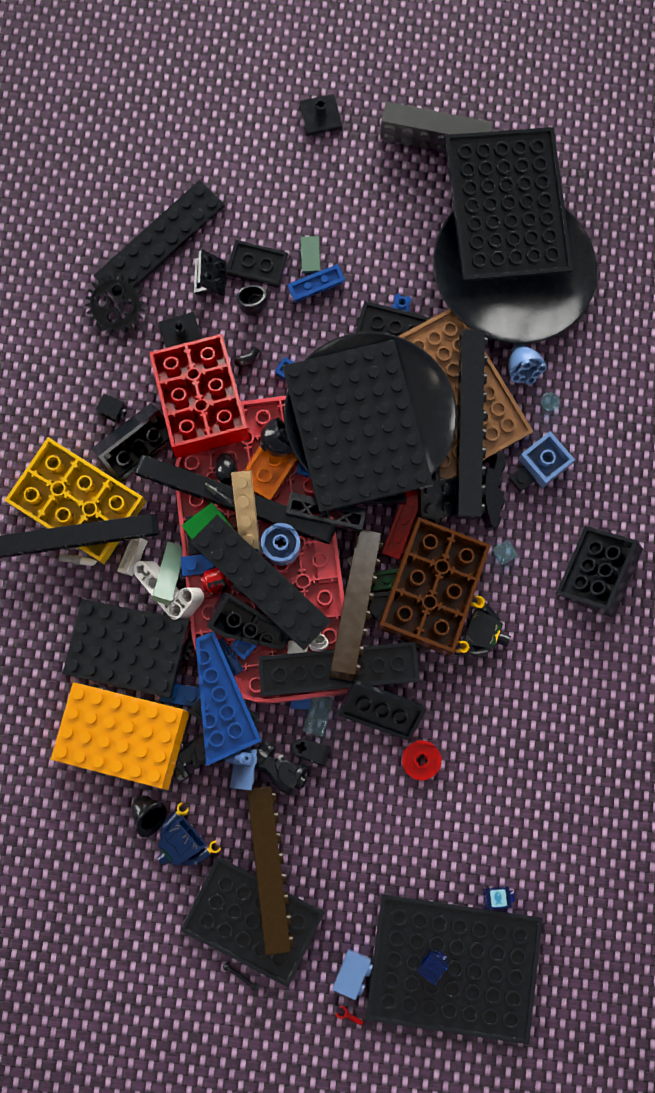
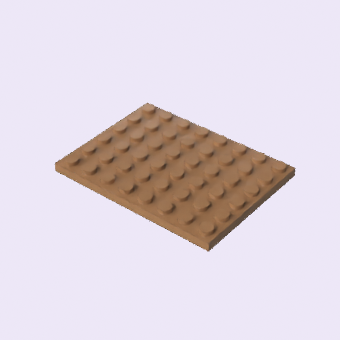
M448 309L398 337L416 344L439 364L451 384L458 412L459 334L462 329L471 328L465 325ZM488 355L487 366H484V373H487V383L484 385L487 399L483 405V410H486V421H483V428H486V438L483 440L486 455L483 461L534 432ZM457 425L451 448L440 465L441 478H453L456 476Z

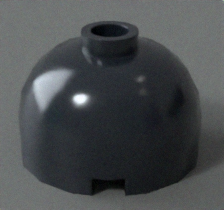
M277 417L269 421L261 431V448L275 457L287 456L294 452L289 444L290 439L287 437L285 424L281 418Z

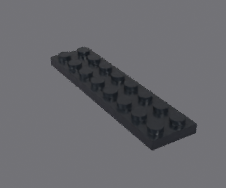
M199 180L93 275L97 281L98 278L104 281L105 275H108L111 279L112 273H114L118 279V276L123 274V280L128 276L130 277L129 283L137 282L136 288L225 207V204ZM117 286L114 289V293L116 296H120L122 294V288L120 286Z
M218 514L190 541L208 561L303 651L331 623L330 619Z
M416 642L364 646L362 657H358L357 661L358 664H361L359 675H355L353 679L371 686L419 682ZM334 649L321 652L312 651L258 657L262 697L349 689L352 682L329 677Z

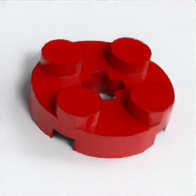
M424 740L410 744L402 755V766L405 773L415 780L424 781L434 777L442 764L441 754L431 742ZM420 755H424V759H427V763H423V766H419V762H416V758H420Z

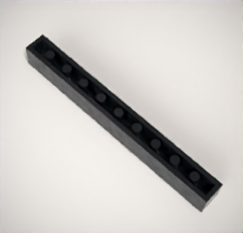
M462 329L459 334L455 519L478 520L485 512V504L482 503V496L485 494V484H482V477H485V466H482V461L486 455V448L483 447V440L486 438V428H483V421H486V410H483V405L487 399V392L484 391V385L487 383V373H484V366H487V355H484V348H487L488 344L485 330Z

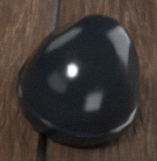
M249 285L239 290L236 298L237 303L243 313L254 317L265 309L268 293L261 286Z

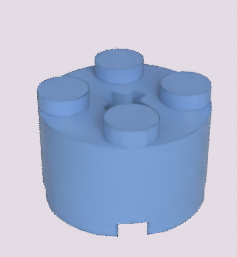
M276 523L264 531L261 537V547L265 558L270 563L278 566L292 564L300 553L301 544L297 531L291 525ZM283 541L285 546L278 548L277 544Z

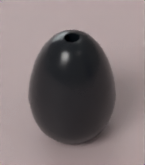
M221 453L216 460L215 474L221 483L231 484V473L238 472V467L230 454Z

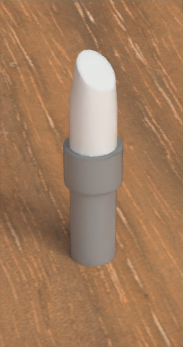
M59 555V561L73 563L74 565L93 566L97 562L94 559L79 555Z

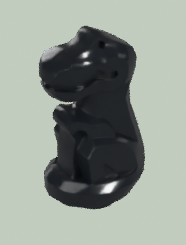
M203 732L196 736L185 748L179 750L173 776L180 782L185 781L190 776L187 768L188 765H192L194 769H199L201 764H206ZM224 758L221 759V760H219V761H216V763H218V764L223 763V762H224Z
M265 741L259 747L253 748L257 750V762L254 769L263 771L282 793L291 795L296 789L300 791L308 780V777L305 776L308 770L306 764L296 765L285 760L282 754L277 759L273 758L272 755L276 751V746L271 741Z

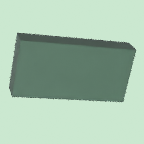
M319 236L301 237L302 274L320 271Z

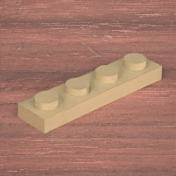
M252 470L232 472L231 478L238 534L254 549H259L261 546Z

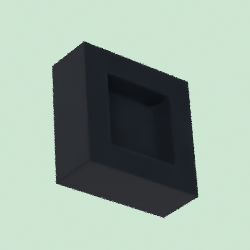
M522 466L508 478L520 493L536 480L525 466Z

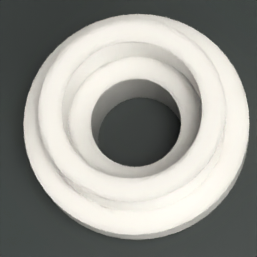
M319 634L309 647L313 651L321 652L328 648L329 642L323 634Z

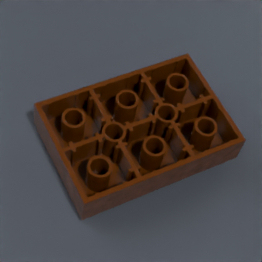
M418 517L413 525L377 629L408 641L416 642V644L442 654L452 655L455 652L491 545Z

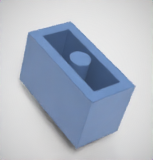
M348 949L333 985V990L356 1000L357 995L361 996L365 984L362 983L364 977H369L373 967L370 964L371 958Z

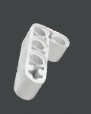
M138 561L134 565V574L148 592L153 595L160 567L154 561ZM176 587L170 606L160 602L157 603L172 619H188L203 602L204 592L200 588H183L179 590Z

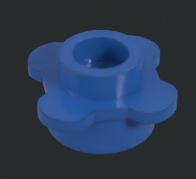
M396 294L392 308L409 312V304L412 302V298Z

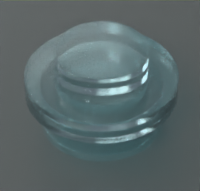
M552 392L544 394L541 398V406L547 411L556 410L560 404L559 397Z

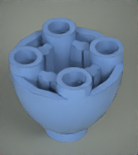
M517 344L512 348V354L509 358L508 372L512 382L526 383L527 385L535 383L536 378L546 371L547 366L537 351L526 347L525 344Z

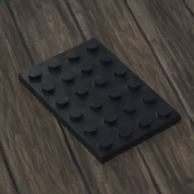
M82 599L62 674L172 698L191 621L180 618L174 620L170 616Z
M217 856L180 931L274 981L289 987L325 911L288 893L289 905H286L285 908L286 914H290L291 926H288V933L293 935L294 947L290 948V953L265 956L257 876Z

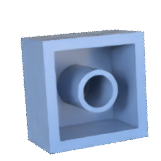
M550 431L524 451L518 461L526 467L543 489L567 470L575 459Z

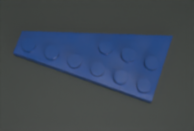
M214 631L195 639L206 766L262 741Z

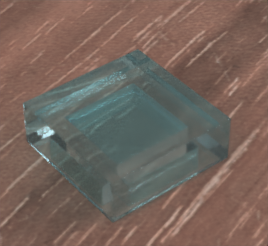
M510 540L492 548L501 566L518 557Z

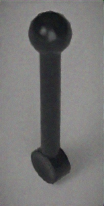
M229 963L223 965L224 971H230L251 986L252 991L256 992L259 990L258 983L249 981L231 968Z

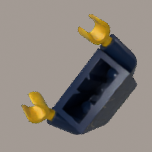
M179 803L177 811L173 812L162 824L160 831L161 840L158 843V847L162 851L158 856V861L162 865H167L170 861L174 866L180 863L183 866L197 865L210 857V853H217L221 849L220 847L216 851L212 850V844L217 841H212L209 844V848H205L207 846L205 841L183 817L188 814L189 807L185 812L179 811L184 803Z

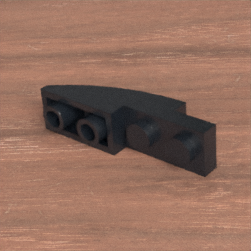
M501 452L492 456L490 468L487 467L485 469V477H482V484H485V494L482 496L485 512L482 515V520L487 531H491L499 526L501 516H499L500 510L505 504V498H503L505 492L498 490L502 484L501 473L506 467V454Z

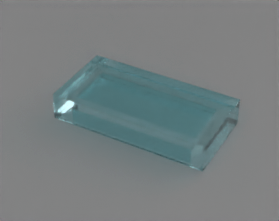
M325 696L311 699L303 729L304 732L323 737L333 698Z

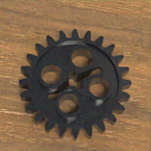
M112 273L111 279L108 275L104 276V281L98 278L99 284L92 283L95 289H88L91 296L85 297L90 300V303L85 304V306L91 309L86 313L93 315L90 321H97L95 327L102 325L101 331H105L108 328V334H112L113 330H115V333L118 335L120 329L123 333H127V327L133 330L132 324L139 325L137 318L143 319L140 312L146 311L141 308V305L146 304V302L141 301L145 294L138 293L142 288H135L136 281L129 283L130 277L128 276L123 280V274H120L118 279L114 273ZM117 286L122 288L120 296H116L114 293V289ZM106 290L110 291L113 300L119 301L117 306L124 313V319L122 318L118 308L112 307V305H114V302L106 293ZM102 296H105L107 299L105 306L99 304V299ZM127 302H131L133 306L130 312H126L124 309ZM112 312L117 314L115 322H111L109 319V315Z

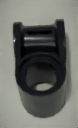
M298 739L294 742L292 752L296 757L326 766L331 750L330 746L305 739ZM300 743H303L304 748H306V751H302V753H298V749L295 748Z

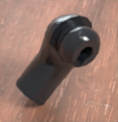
M251 346L248 354L234 358V364L239 367L253 365L260 350L257 347Z

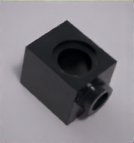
M105 393L95 409L98 415L117 424L127 414V407L123 401Z

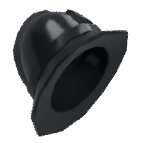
M138 795L134 798L131 806L136 832L140 837L148 838L162 826L167 814V808L164 803L153 800L149 796Z

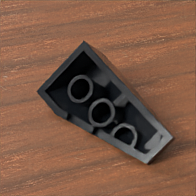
M222 592L213 607L207 624L209 629L222 637L284 650L290 639L271 619L231 594Z

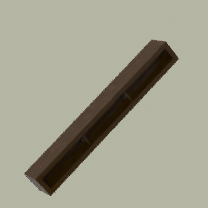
M362 529V532L358 531L329 677L352 682L354 676L359 675L361 664H358L357 661L358 657H362L364 646L361 645V639H365L367 633L364 623L369 620L371 611L367 607L368 603L372 604L374 592L370 591L371 586H375L377 575H374V570L378 569L380 558L377 557V554L382 551L383 541L380 540L381 533Z
M271 786L252 788L247 790L265 956L290 953V948L294 947L293 935L288 933V926H291L290 914H286L285 908L286 905H289L288 893L283 891V885L286 884L285 872H281L280 864H284L283 852H279L278 844L281 843L280 831L276 832V823H279L278 811H274L273 804L277 803L276 792L271 790Z

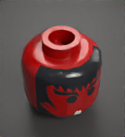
M217 568L205 571L203 577H201L204 591L210 595L226 592L228 589L227 584L231 583Z

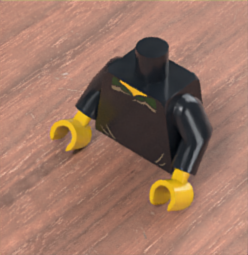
M475 595L477 603L471 602V606L478 609L475 608L464 640L458 641L461 649H456L455 651L477 657L493 651L496 644L507 647L511 636L501 633L503 623L500 622V617L485 602L483 597Z

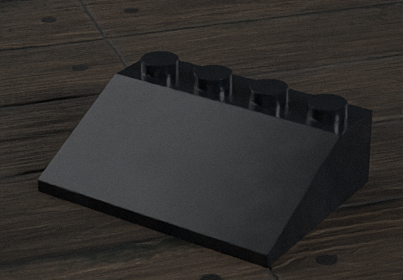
M585 526L556 595L594 612L615 618L642 554L643 548L641 544L635 539Z

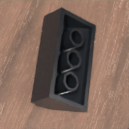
M150 403L91 449L112 476L121 482L135 471L141 455L152 458L171 442L164 416L157 407Z

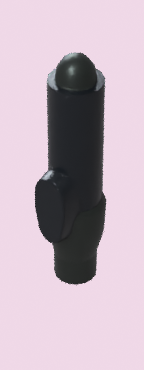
M207 482L204 484L203 488L209 494L229 508H235L234 501L224 495V491Z

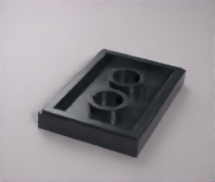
M235 240L226 275L279 288L289 254L285 251Z

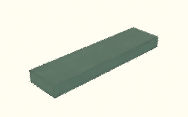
M167 542L151 600L171 605L181 568L180 557H183L181 545Z

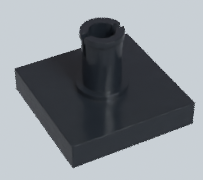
M335 94L300 101L307 136L342 129Z
M194 312L158 322L166 348L202 339Z

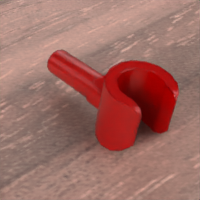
M339 1006L345 1010V1015L341 1016L336 1013L338 1018H347L362 1026L363 1021L349 1013L346 1006Z

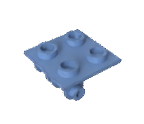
M243 749L224 758L226 763L233 764L230 788L252 789L254 768L257 762V750Z

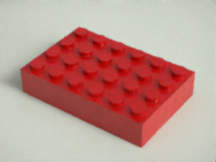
M222 334L149 352L175 458L250 439Z

